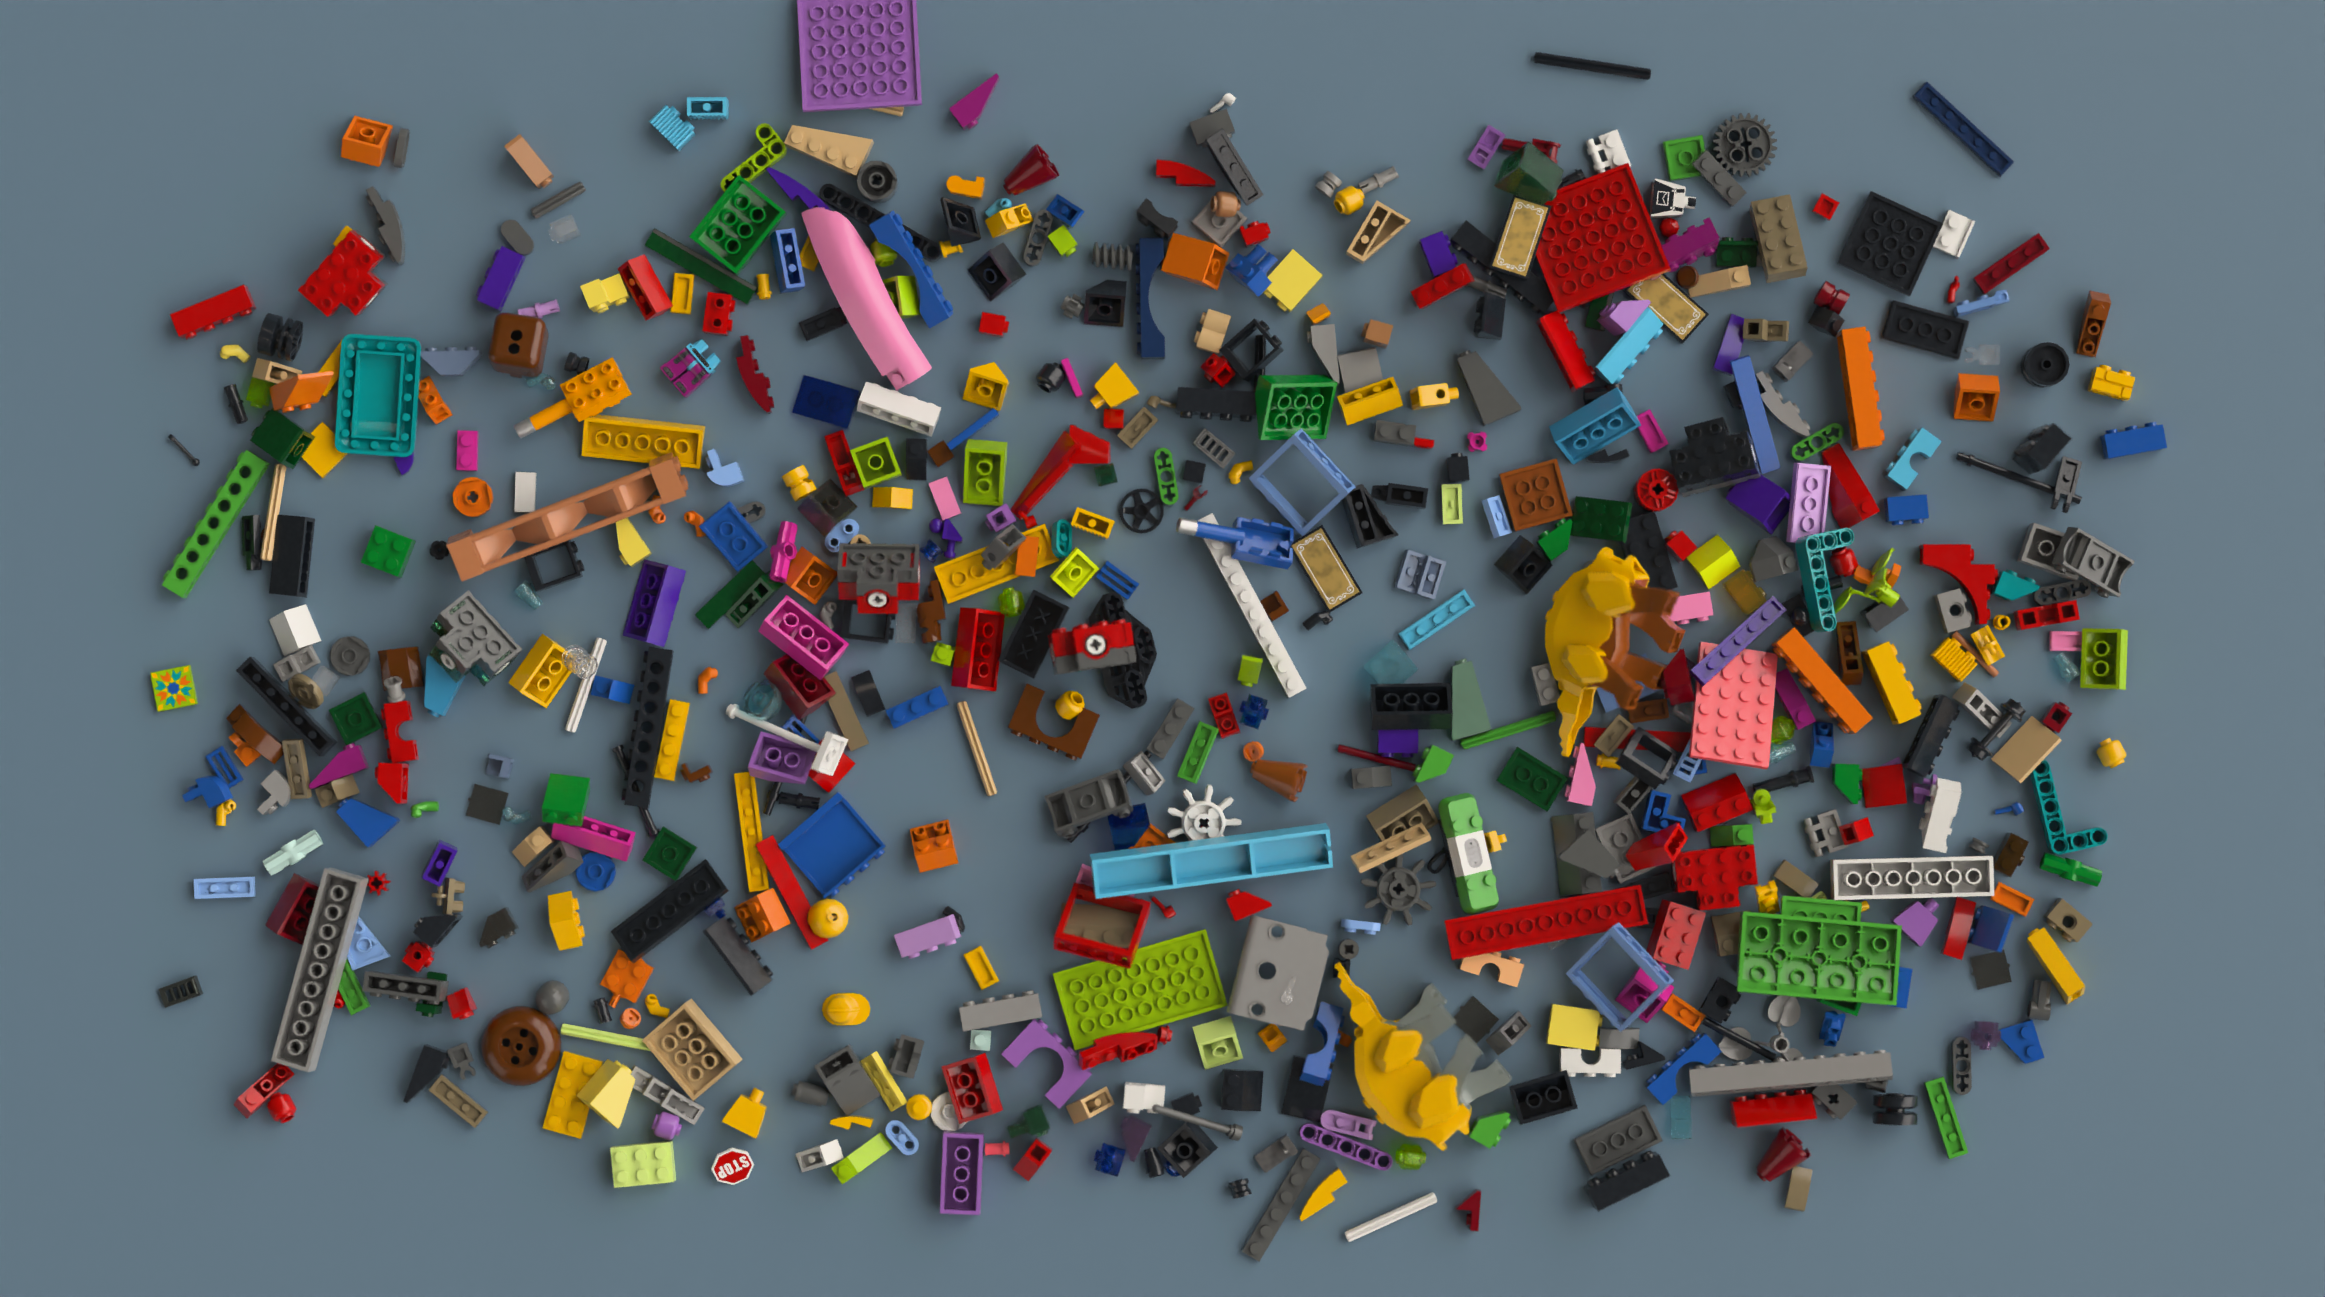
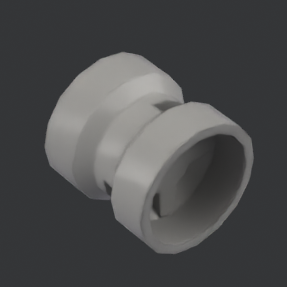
M1326 171L1323 175V180L1318 181L1315 188L1326 197L1331 198L1335 188H1339L1342 181L1331 172Z

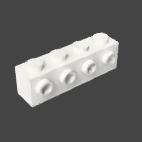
M866 382L858 400L857 411L932 437L940 416L941 407L918 400L913 396L901 394L896 390H889L878 384Z

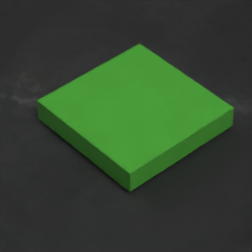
M1702 135L1663 141L1669 181L1702 176L1691 165L1705 150Z

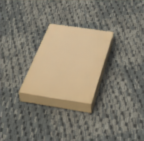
M2031 716L1991 760L2021 784L2062 740Z

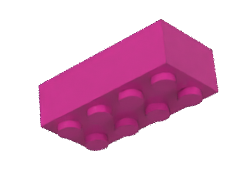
M788 595L767 616L758 632L819 680L834 666L849 645L848 642Z

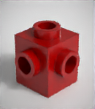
M1215 353L1200 366L1205 372L1203 376L1211 384L1216 382L1222 388L1236 374L1229 366V361L1223 355L1218 357Z
M423 941L411 942L405 950L407 954L402 961L418 973L424 967L428 968L434 961L432 956L435 952Z

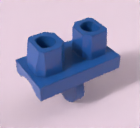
M1825 1011L1819 1032V1039H1824L1825 1046H1836L1845 1022V1014H1838L1836 1011Z

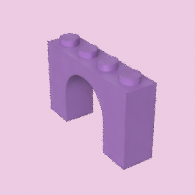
M1033 1019L1001 1055L1016 1068L1034 1049L1048 1047L1055 1050L1063 1060L1064 1070L1060 1079L1049 1089L1045 1096L1060 1109L1092 1075L1090 1071L1092 1068L1082 1070L1079 1066V1060L1075 1057L1077 1053L1070 1046L1065 1048L1061 1044L1063 1040L1055 1032L1050 1034L1046 1030L1048 1026L1041 1019L1038 1021Z

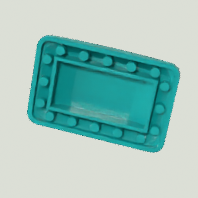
M348 334L344 336L341 342L335 447L338 451L350 454L408 457L412 455L416 441L421 368V344L418 340L407 337Z

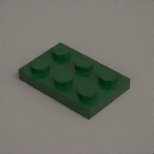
M1576 496L1570 535L1626 543L1632 503Z
M1516 747L1496 781L1548 812L1568 777Z

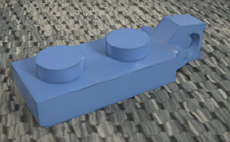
M2007 290L1996 291L1992 297H1988V295L1980 296L1974 302L1969 303V300L1959 302L1953 312L1957 318L2008 303L2010 300Z

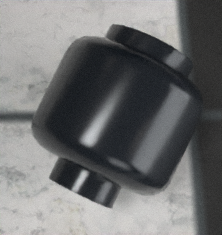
M1055 362L1053 364H1044L1036 376L1038 387L1047 393L1057 391L1066 378L1063 367Z

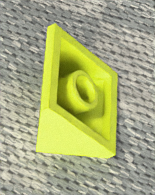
M1718 534L1686 558L1708 590L1741 567L1732 549Z
M1076 547L1051 574L1050 578L1074 598L1099 568Z

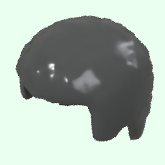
M556 980L544 983L536 992L535 997L538 1009L548 1015L562 1011L569 1001L567 987Z

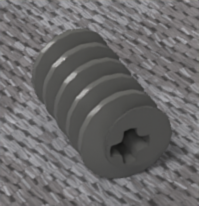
M1095 242L1092 264L1095 262L1096 267L1099 268L1103 262L1106 269L1109 263H1111L1112 269H1115L1117 264H1119L1120 270H1123L1125 265H1127L1128 271H1131L1133 251H1130L1129 245L1123 251L1121 245L1115 250L1114 244H1111L1109 249H1107L1106 243H1103L1101 248H1099L1098 242Z

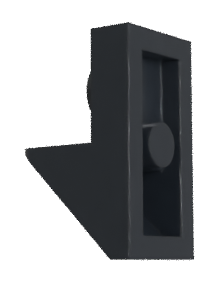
M1639 1041L1642 1056L1639 1057L1638 1054L1629 1055L1627 1060L1623 1061L1624 1068L1628 1070L1663 1061L1665 1057Z

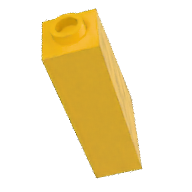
M2043 927L2040 930L2036 928L2028 934L2027 943L2068 1005L2084 994L2085 985L2047 930Z

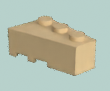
M1376 200L1346 251V255L1361 264L1365 263L1403 230L1411 220Z

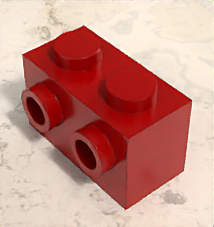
M714 292L707 293L702 330L704 333L728 336V331L732 332L733 320H730L731 312L735 311L736 300H733L732 295Z

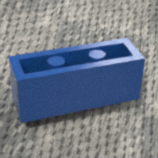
M795 228L776 230L770 235L780 293L800 291L805 287Z
M2156 422L2144 424L2145 428L2137 429V425L2125 427V431L2118 432L2117 429L2105 431L2106 434L2100 436L2104 460L2167 448L2163 424L2157 425Z
M939 686L887 709L886 713L893 728L896 729L949 705L942 687Z

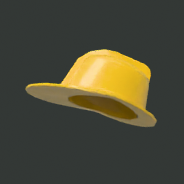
M837 993L826 998L823 1003L822 1012L825 1019L831 1024L857 1025L868 1018L870 1005L861 994Z

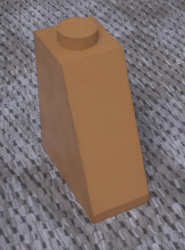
M520 134L504 146L538 188H545L552 183L551 179L554 175Z

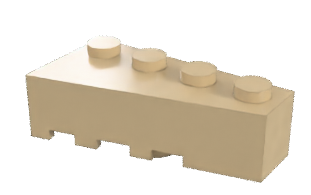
M792 125L784 144L788 148L857 178L874 142L873 139Z

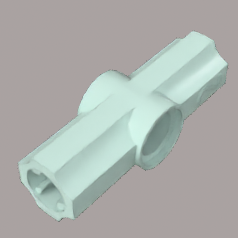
M312 830L298 840L295 839L280 848V851L263 860L264 866L271 875H274L285 867L301 861L306 857L305 855L323 845L322 839L316 830Z

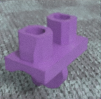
M1932 774L1930 779L1923 778L1922 784L1912 783L1914 803L1924 804L1926 796H1929L1931 785L1936 783L1937 775Z

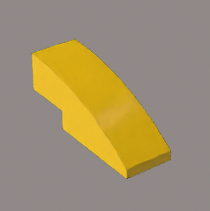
M1339 1167L1327 1175L1310 1194L1299 1215L1301 1221L1333 1202L1335 1198L1332 1192L1347 1183Z

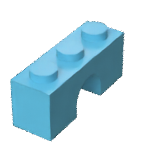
M1923 427L1918 431L1915 429L1908 438L1911 440L1907 446L1903 445L1897 453L1898 459L1895 463L1891 461L1885 469L1887 472L1885 478L1903 491L1908 489L1918 475L1910 466L1911 456L1917 453L1928 459L1942 442Z

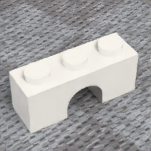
M1559 1047V1072L1567 1070L1568 1076L1584 1073L1585 1077H1596V1073H1604V1077H1616V1073H1621V1049L1599 1048L1597 1061L1587 1064L1581 1058L1580 1048Z

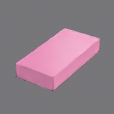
M947 476L928 483L943 521L961 514Z
M2049 631V651L2081 652L2082 632Z

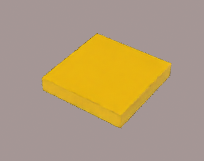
M321 422L311 432L315 438L302 458L324 478L348 453H342L335 447V433L324 422Z

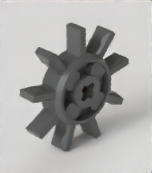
M1403 854L1395 857L1396 866L1386 869L1383 863L1375 866L1382 873L1378 881L1361 879V884L1375 887L1377 893L1376 898L1368 900L1364 904L1365 908H1372L1378 903H1382L1387 907L1382 919V923L1385 925L1391 920L1393 911H1402L1404 921L1410 926L1412 925V917L1409 913V908L1414 904L1428 911L1432 908L1428 902L1419 898L1421 889L1436 886L1435 881L1421 883L1416 877L1417 872L1423 868L1425 861L1421 859L1416 862L1411 870H1408L1402 866ZM1398 883L1400 887L1404 888L1403 891H1400L1399 895L1393 890V887H1396Z

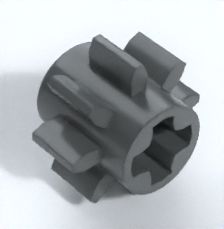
M1073 294L1072 297L1067 295L1061 305V309L1064 310L1063 315L1072 319L1073 315L1079 317L1085 304L1081 303L1082 298L1076 294Z

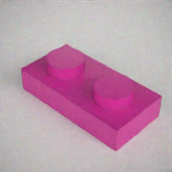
M457 431V471H478L479 431Z

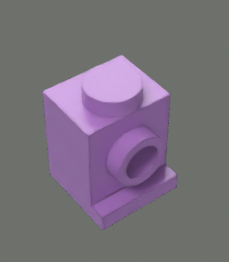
M1007 504L987 514L988 520L985 521L990 531L995 530L996 533L1017 522ZM998 516H1002L1004 518V521L1002 523L996 522V518Z

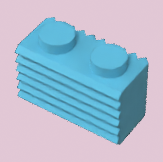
M687 97V116L690 120H719L720 118L727 120L729 118V100L727 97Z
M665 105L649 122L680 151L696 135L692 131L695 127L688 120L683 122L678 117L680 113L673 106L669 108Z

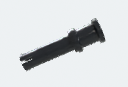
M1809 765L1806 766V769L1791 770L1787 775L1753 783L1752 785L1754 792L1758 789H1766L1768 792L1789 786L1796 788L1799 784L1807 782L1814 783V777Z

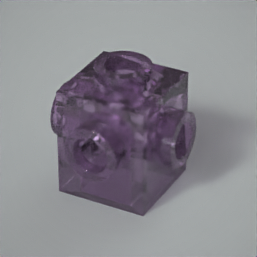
M1975 1021V1029L1971 1030V1041H1974V1045L1979 1046L1980 1050H1991V1047H1997V1042L2000 1043L2001 1031H1998V1023Z

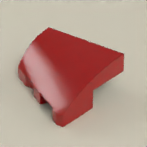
M1070 425L1069 434L1081 445L1069 458L1071 464H1108L1111 462L1109 441L1100 439L1094 434L1078 428L1076 425Z

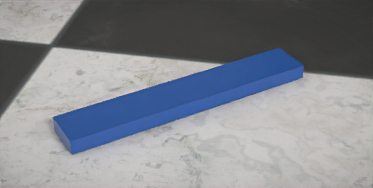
M1749 355L1731 360L1729 362L1749 434L1753 442L1760 473L1764 474L1780 469V463L1751 358Z

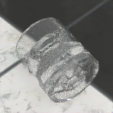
M579 645L569 646L562 654V664L581 679L592 677L597 670V659Z

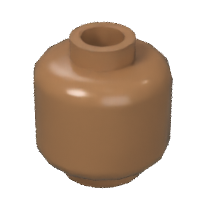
M1218 191L1211 197L1210 208L1218 217H1234L1241 208V201L1237 199V195L1234 192Z

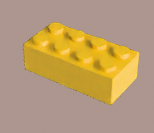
M1889 641L1883 642L1862 651V656L1893 725L1901 724L1921 715V704L1918 699L1913 697V686L1909 680L1906 681L1904 676L1906 671L1902 662L1898 663L1895 656L1898 653L1894 644L1890 645Z

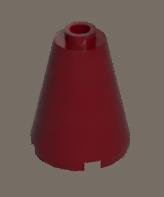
M1038 144L1032 146L1004 179L1005 184L1003 187L1009 195L1013 194L1016 196L1054 180L1059 176L1055 164L1050 162L1048 154Z
M1782 1127L1757 1165L1756 1169L1758 1172L1756 1174L1763 1181L1768 1180L1771 1182L1808 1159L1811 1153L1808 1148L1805 1150L1802 1148L1803 1142L1794 1133Z

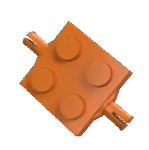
M618 949L600 985L608 988L613 993L608 1005L616 1008L620 998H626L636 1003L654 967L647 964L642 958L632 963L626 953Z

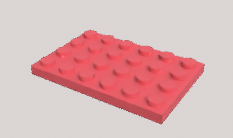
M1700 642L1697 664L1719 644ZM1744 649L1704 686L1696 680L1689 757L1766 770L1769 768L1778 656L1775 653Z

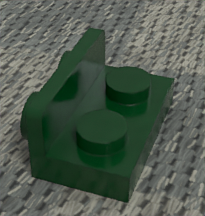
M1722 237L1716 250V266L1739 267L1747 265L1748 267H1756L1758 241H1753V238H1741V241H1733L1732 237Z

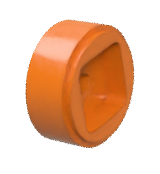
M1251 741L1244 746L1243 755L1248 761L1255 762L1263 757L1264 748L1259 742Z
M628 1008L621 1013L620 1022L623 1027L634 1029L640 1024L641 1015L636 1009Z

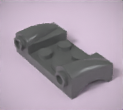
M2068 527L2058 546L2052 564L2058 572H2073L2096 585L2097 594L2108 598L2109 596L2120 597L2122 578L2135 561L2076 527Z
M1119 769L1045 796L1053 818L1055 832L1065 839L1073 837L1075 832L1078 831V826L1111 814L1119 816V818H1126L1134 810L1123 774Z

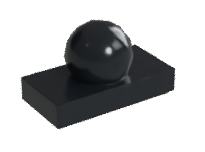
M1800 594L1781 603L1787 609L1785 612L1793 627L1803 637L1814 631L1810 624L1808 609Z

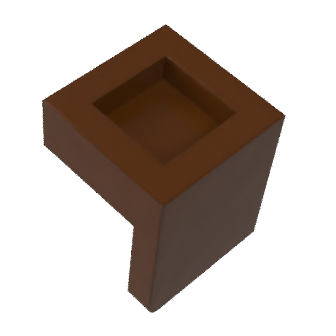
M1278 591L1273 592L1260 601L1271 621L1289 612Z

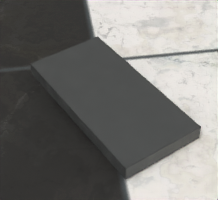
M1646 1105L1573 1139L1591 1176L1663 1141Z

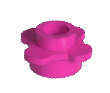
M1470 432L1467 435L1469 439L1468 450L1471 452L1475 450L1485 451L1487 449L1486 433L1474 434Z

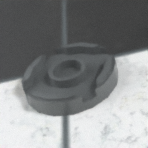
M346 636L338 639L333 644L330 651V660L337 672L343 675L354 676L362 673L367 668L370 662V650L362 639Z

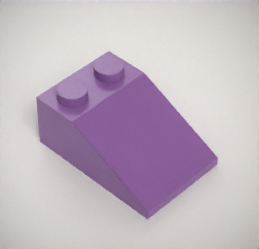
M761 731L748 765L750 776L767 781L805 784L816 752L783 737Z

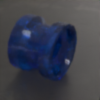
M931 539L927 541L925 547L920 548V552L932 563L936 561L938 555L944 553Z

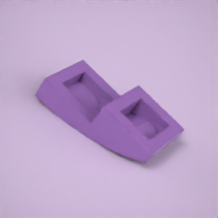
M1488 125L1468 160L1485 169L1506 134Z

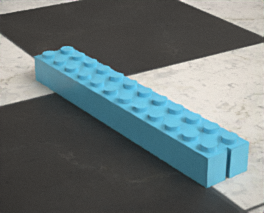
M1326 823L1089 854L1094 895L1096 899L1333 868L1330 829Z

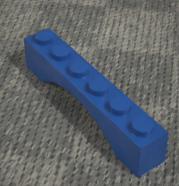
M893 210L873 221L869 226L879 243L887 245L898 252L912 268L920 289L921 302L919 312L928 327L931 328L948 319L953 314V307L949 300H945L940 284L934 281L932 270L923 262L921 251L913 245L911 234L905 231L902 226L903 221L900 215L895 214Z

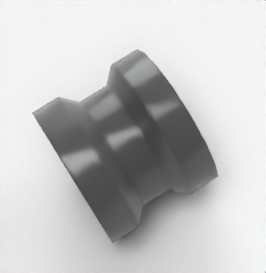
M1345 939L1339 944L1338 949L1342 957L1353 959L1357 956L1359 947L1354 940Z

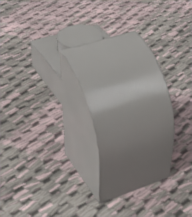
M274 770L261 783L271 794L257 809L262 815H267L268 813L271 815L278 809V803L282 807H286L291 800L288 779L279 770Z

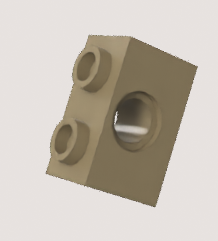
M2058 898L2044 915L2047 919L2046 923L2054 930L2058 928L2062 931L2061 936L2068 942H2079L2093 925L2063 898ZM2066 916H2069L2071 919V924L2068 927H2065L2062 922Z

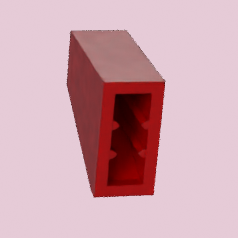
M1675 823L1633 843L1625 856L1635 871L1673 863L1688 837L1680 824Z

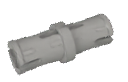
M1392 166L1379 174H1373V177L1358 183V186L1363 194L1377 187H1384L1383 184L1399 178V175L1395 171V167Z

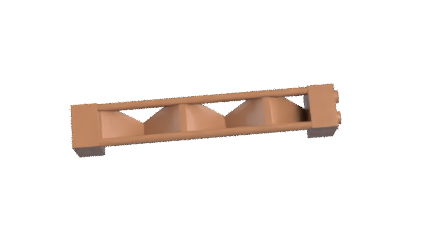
M672 452L650 460L648 468L475 534L469 529L449 537L447 547L461 581L473 578L494 568L651 508L685 497L689 484L685 474H680L681 464L678 457H674ZM658 489L661 497L645 503L651 494ZM587 513L608 517L573 530ZM516 540L537 544L501 558Z

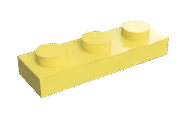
M877 1051L860 1061L891 1112L907 1103L903 1093Z

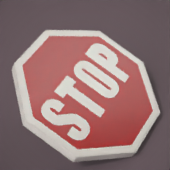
M730 1148L717 1154L711 1170L718 1182L735 1185L749 1178L754 1163L747 1151Z

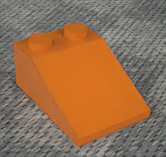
M333 371L297 375L269 387L274 411L282 410V413L294 411V408H299L300 411L311 409V405L318 403L334 375Z

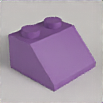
M1634 300L1612 303L1610 306L1606 305L1599 312L1601 316L1597 321L1613 336L1620 335L1631 328L1651 302L1649 300Z

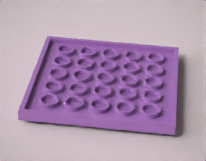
M797 0L803 112L922 106L916 0Z

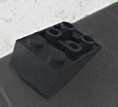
M1485 292L1482 297L1480 296L1476 304V313H1479V316L1474 323V332L1477 333V338L1502 339L1505 298L1489 292Z

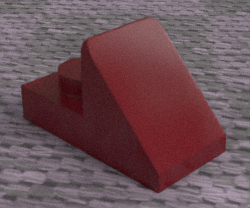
M1475 1189L1455 1207L1457 1210H1470V1214L1467 1213L1466 1225L1469 1226L1470 1231L1479 1230L1480 1189Z

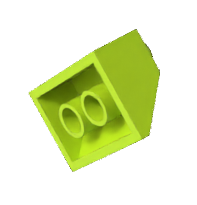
M2082 628L2080 688L2126 690L2128 630Z

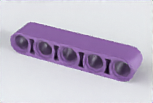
M1304 1123L1300 1127V1136L1306 1142L1379 1170H1388L1392 1166V1157L1383 1150L1313 1123ZM1306 1127L1314 1129L1312 1137L1308 1138L1303 1135V1130ZM1325 1134H1330L1333 1137V1141L1328 1145L1322 1143V1137ZM1344 1141L1351 1143V1149L1347 1152H1343L1340 1149V1145ZM1366 1148L1370 1151L1367 1159L1359 1157L1361 1149ZM1383 1155L1387 1156L1389 1159L1388 1164L1380 1166L1378 1158Z

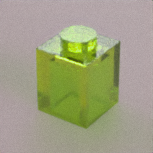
M252 377L246 400L251 402L250 406L262 409V406L269 407L271 400L269 387L275 384Z

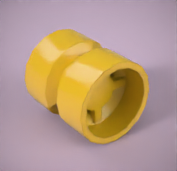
M804 465L782 476L785 485L791 488L790 494L795 502L817 490L813 481L808 479L809 473Z

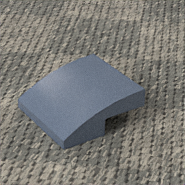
M1405 550L1394 587L1435 600L1446 561L1411 550Z

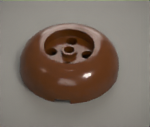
M528 1006L511 1007L498 1013L486 1026L481 1041L482 1057L488 1070L502 1082L514 1086L532 1085L546 1078L556 1067L561 1052L560 1033L552 1019L540 1010ZM522 1029L528 1031L527 1037H521L520 1031ZM504 1038H508L510 1040V1045L508 1047H505L502 1044ZM518 1043L523 1045L522 1050H517L516 1046ZM532 1046L537 1048L536 1055L529 1053V1049ZM513 1056L519 1057L520 1062L518 1064L512 1063L511 1059Z

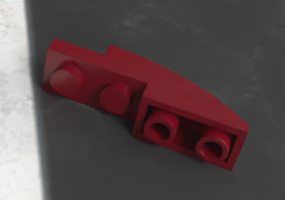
M748 335L740 336L744 355L736 357L740 374L752 397L770 414L772 413L771 408L775 407L773 397L768 394V389L771 388L769 377H765L764 373H756L759 370L758 360L753 358L752 351H756L754 339L750 340Z

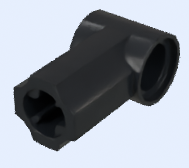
M1622 384L1584 388V405L1589 404L1616 387L1623 394Z

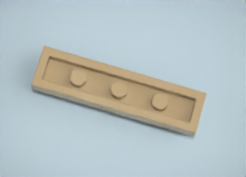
M1419 823L1352 855L1351 860L1359 873H1362L1430 841L1431 837L1424 825Z

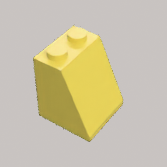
M607 1059L577 1094V1097L604 1121L619 1128L635 1078L630 1075L632 1071L627 1066L617 1060L612 1062Z

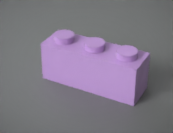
M954 914L898 933L894 937L901 957L908 956L909 959L920 956V951L926 950L929 953L937 950V945L944 943L946 947L957 943L956 939L961 937Z

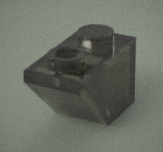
M508 907L487 917L479 943L481 947L487 946L489 949L498 944L497 940L504 936L507 939L516 934L514 930L519 927Z

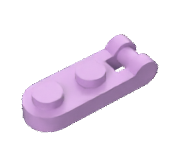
M1326 1110L1320 1117L1321 1125L1325 1129L1368 1140L1373 1139L1374 1134H1372L1373 1127H1376V1120L1336 1110ZM1360 1123L1366 1125L1364 1132L1359 1131Z

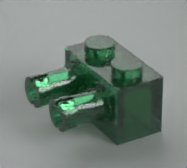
M1043 1104L1024 1110V1119L1007 1128L1012 1139L1025 1133H1029L1031 1136L1036 1134V1137L1043 1136L1048 1133L1051 1125Z

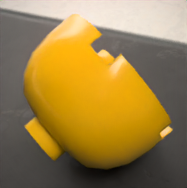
M826 898L811 906L807 921L815 935L829 939L838 936L845 930L848 924V913L842 903L835 899Z

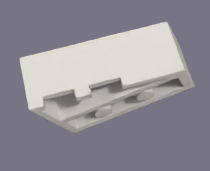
M1937 778L1935 785H1931L1929 793L1931 799L1930 802L1926 801L1924 813L1926 814L1920 820L1919 829L1922 830L1923 848L1946 853L1948 848L1946 839L1952 832L1950 826L1953 817L1957 813L1961 797V783Z

